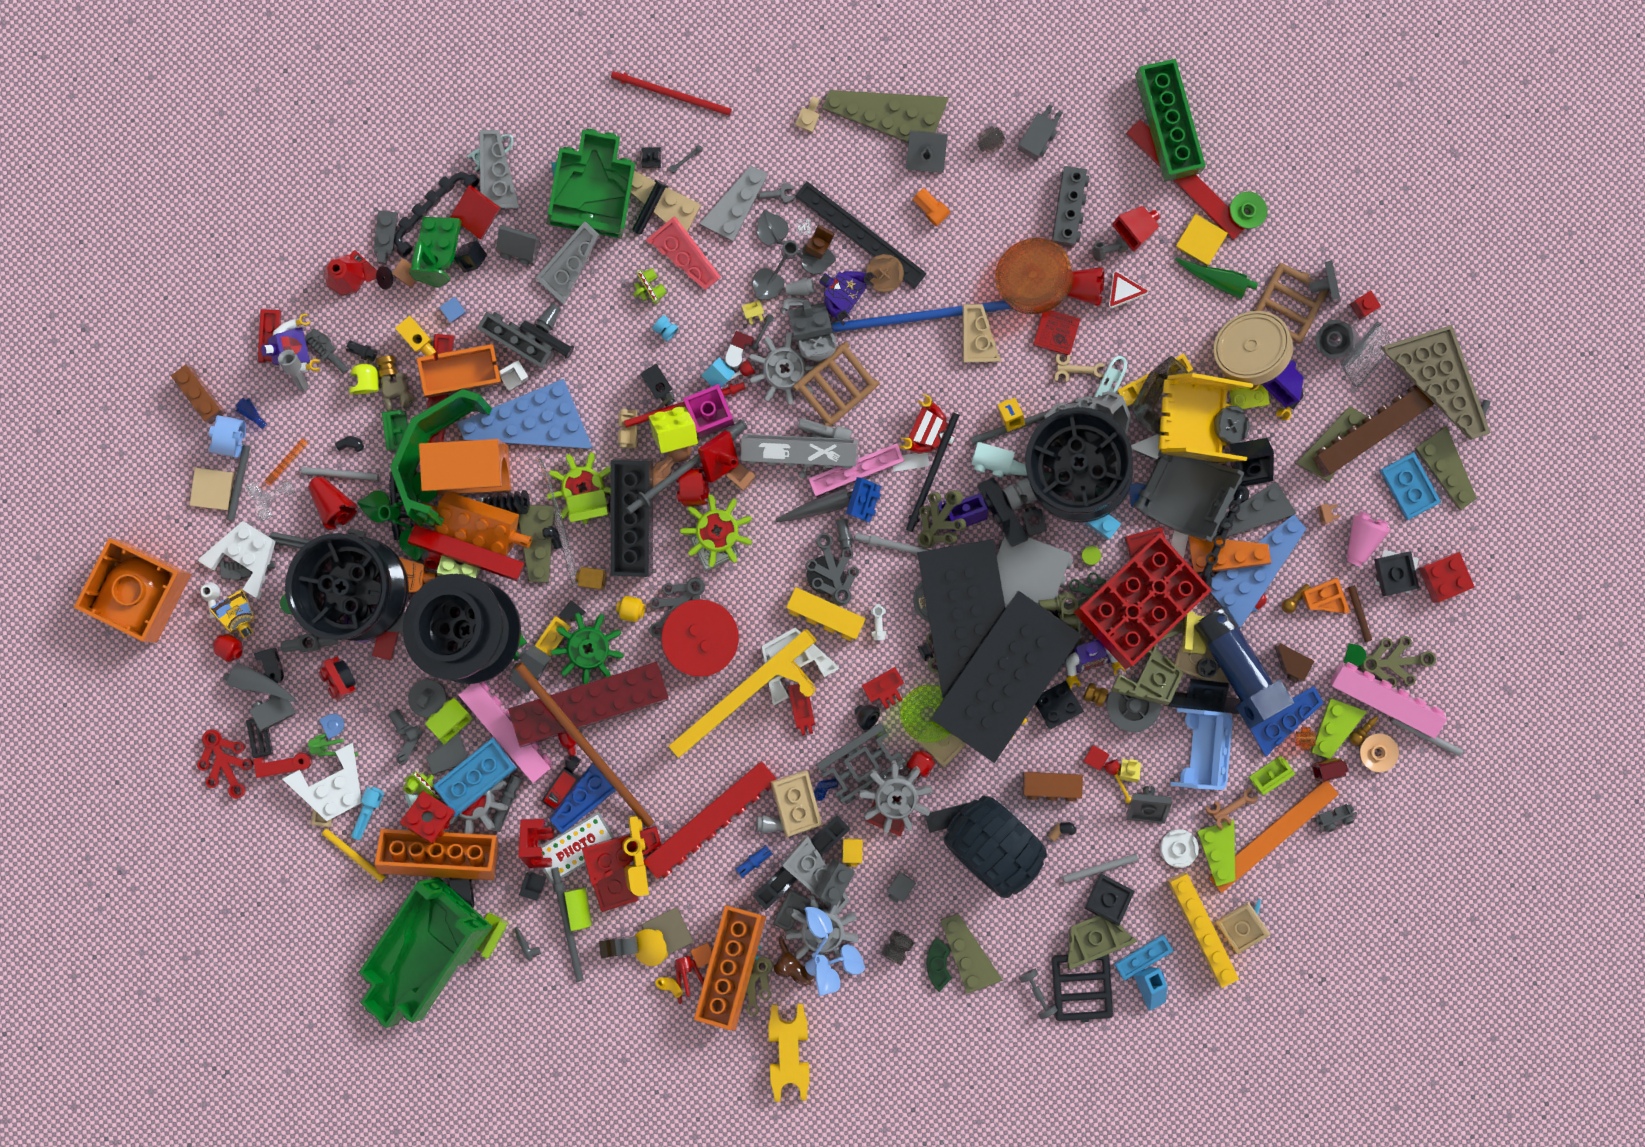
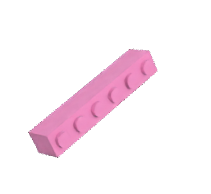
M1347 662V664L1340 663L1330 680L1332 687L1436 739L1447 721L1442 709L1426 705L1427 702L1417 697L1414 699L1410 697V694L1401 688L1399 690L1392 688L1393 685L1391 683L1375 679V676L1368 671L1363 673L1357 670L1358 667L1350 662Z
M485 682L470 684L459 694L460 698L531 782H537L553 768L551 766V759L546 754L542 755L538 750L540 747L537 743L520 748L509 711H505L501 707L502 701L496 695L492 696L490 694V687Z

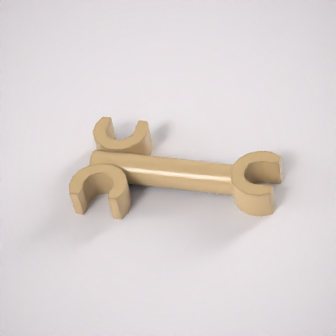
M1057 354L1055 357V361L1058 364L1057 373L1054 376L1055 382L1058 381L1059 375H1064L1065 382H1068L1069 374L1067 372L1093 374L1096 378H1103L1104 374L1097 372V368L1105 367L1103 363H1098L1094 367L1067 365L1070 362V355L1066 356L1065 362L1060 361V354Z

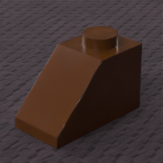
M1276 643L1275 650L1282 672L1288 675L1287 679L1295 683L1298 681L1304 682L1314 660L1281 643Z

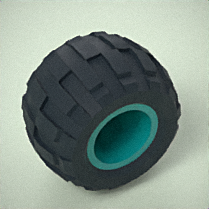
M982 796L979 800L974 799L965 805L952 819L947 828L948 833L944 836V843L947 848L980 881L1001 898H1009L1012 894H1018L1038 876L1044 865L1043 860L1047 857L1046 848L1040 840L1007 808L990 796Z

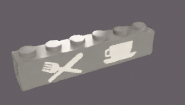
M744 434L741 438V461H746L747 464L765 462L767 465L784 463L786 466L803 464L805 467L822 465L825 468H832L835 465L841 466L844 469H851L858 462V439Z

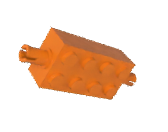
M448 491L438 501V507L422 502V504L431 506L432 510L439 514L438 517L444 519L442 526L435 524V532L504 556L508 555L514 544L529 548L531 545V536L516 532L519 514Z

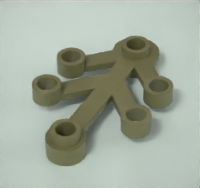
M957 490L947 492L945 495L946 505L939 514L938 503L941 501V495L939 492L930 493L928 500L931 507L926 505L919 509L923 531L918 536V542L925 548H931L935 543H955L957 536L954 532H949L945 535L935 534L939 529H955L960 531L966 528V522L962 518L954 521H945L954 506L961 504L963 495ZM932 515L933 524L930 527L929 516Z
M1403 636L1399 639V644L1389 657L1379 660L1386 649H1390L1393 645L1391 639L1383 638L1373 655H1366V660L1360 668L1363 672L1374 673L1385 681L1391 678L1393 680V688L1397 684L1396 678L1388 676L1380 668L1388 667L1403 679L1405 685L1412 686L1416 682L1415 676L1408 674L1400 666L1421 664L1424 667H1431L1436 662V656L1434 653L1426 651L1421 653L1420 656L1398 658L1412 644L1410 637ZM1404 638L1408 640V644L1406 646L1402 643V640ZM1385 640L1389 642L1388 647H1384L1383 642ZM1424 656L1429 657V661L1427 663H1425L1423 660ZM1368 661L1372 663L1371 668H1368L1366 666V663ZM1409 676L1412 678V682L1410 684L1406 681L1407 677Z
M759 957L755 960L752 968L753 973L750 976L746 990L749 999V1005L747 1006V1013L754 1016L759 1013L755 986L759 978L762 988L759 991V997L762 1000H769L772 995L769 990L768 975L772 972L773 964L767 957ZM761 963H765L766 968L764 970L760 969ZM765 990L768 992V997L766 998L762 996ZM752 1006L756 1007L755 1013L750 1012Z

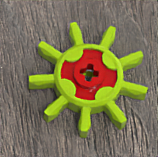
M590 452L585 467H577L574 458L567 454L566 462L571 470L565 476L557 471L550 470L549 475L561 480L562 485L560 491L547 494V499L564 497L566 500L568 496L601 489L605 493L611 494V487H604L603 478L611 474V466L597 473L592 469L595 453ZM586 483L585 487L588 488L587 491H583L582 493H580L581 490L578 488V486ZM568 505L561 511L560 517L563 519L569 515ZM589 519L582 520L583 524H588Z
M709 495L710 511L702 515L696 508L690 506L688 510L692 516L698 519L696 528L686 527L680 529V533L686 536H697L698 544L688 552L691 557L696 555L702 548L710 551L709 567L714 568L717 553L725 551L729 559L735 564L738 561L731 547L736 542L752 545V540L748 537L738 535V527L749 524L752 518L751 516H745L735 520L731 513L736 507V499L733 498L726 510L723 511L716 509V500L713 495ZM718 526L719 529L723 530L720 531L719 536H717L715 533H712V531H715L714 527Z

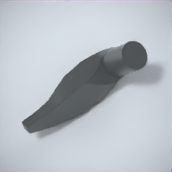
M515 927L516 937L526 959L531 961L533 956L541 954L540 948L530 949L518 927Z

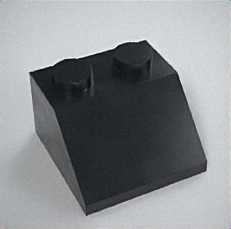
M1268 438L1230 444L1231 455L1247 457V461L1231 462L1232 468L1244 472L1239 486L1273 481L1274 451Z

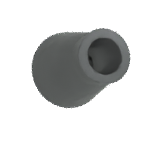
M551 303L536 319L537 323L535 325L549 333L550 330H553L561 309Z

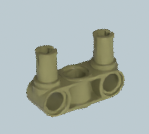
M1063 592L1055 596L1054 599L1038 600V604L1047 611L1057 610L1058 618L1080 633L1081 622L1074 614V611L1078 608V601L1072 593ZM1072 599V603L1069 606H1064L1066 600ZM1080 637V639L1078 640V642L1076 643V645L1074 646V648H1075L1076 646L1081 645V637Z

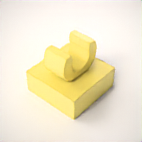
M760 300L742 305L745 318L749 320L750 324H753L752 318L754 316H759L760 321H763L762 314L764 311Z
M1122 759L1119 779L1138 783L1141 763L1133 759Z

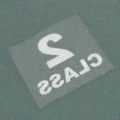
M811 218L796 220L798 237L813 235Z

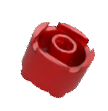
M692 467L676 480L680 490H677V500L684 507L708 505L705 499L709 496V482L704 477L703 467Z

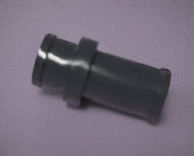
M352 340L347 343V352L361 356L363 360L369 359L373 362L376 359L378 351L372 349L371 346H364Z

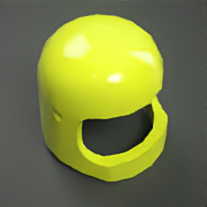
M358 364L351 369L350 376L358 377V384L355 387H349L350 395L379 391L378 371L373 365Z

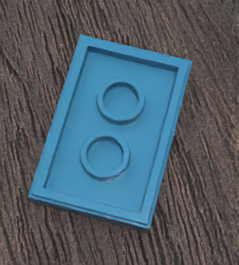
M1414 452L1379 470L1406 521L1441 503Z

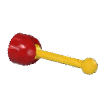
M1117 759L1111 760L1104 764V768L1108 774L1115 776L1126 797L1125 802L1130 804L1132 797L1128 795L1121 779H1119L1120 764Z

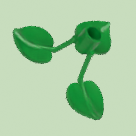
M421 472L412 478L417 498L425 503L434 500L438 490L422 491ZM376 490L357 502L362 511L374 522L382 523L386 520H392V523L406 527L407 530H404L399 538L401 549L415 561L422 557L425 549L410 545L407 542L413 527L411 528L410 525L397 520L400 516V509L398 507L404 505L403 501L390 505L388 495L381 490Z

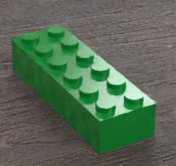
M1176 58L1140 66L1135 73L1164 182L1201 174L1206 165Z

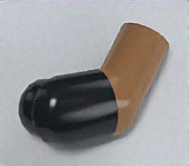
M1060 822L1056 824L1048 834V837L1055 842L1061 834L1074 835L1077 828L1071 822Z

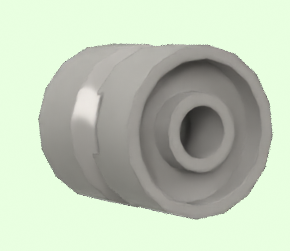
M1028 478L1018 481L1016 486L1009 485L1002 489L1013 511L1021 508L1023 503L1029 504L1037 500Z

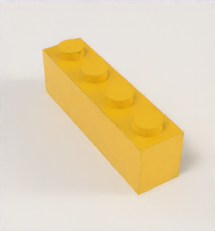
M795 587L786 607L789 610L788 614L797 618L802 615L807 618L806 622L815 626L817 623L824 625V630L833 634L837 631L842 634L841 638L850 642L852 638L857 639L866 619Z

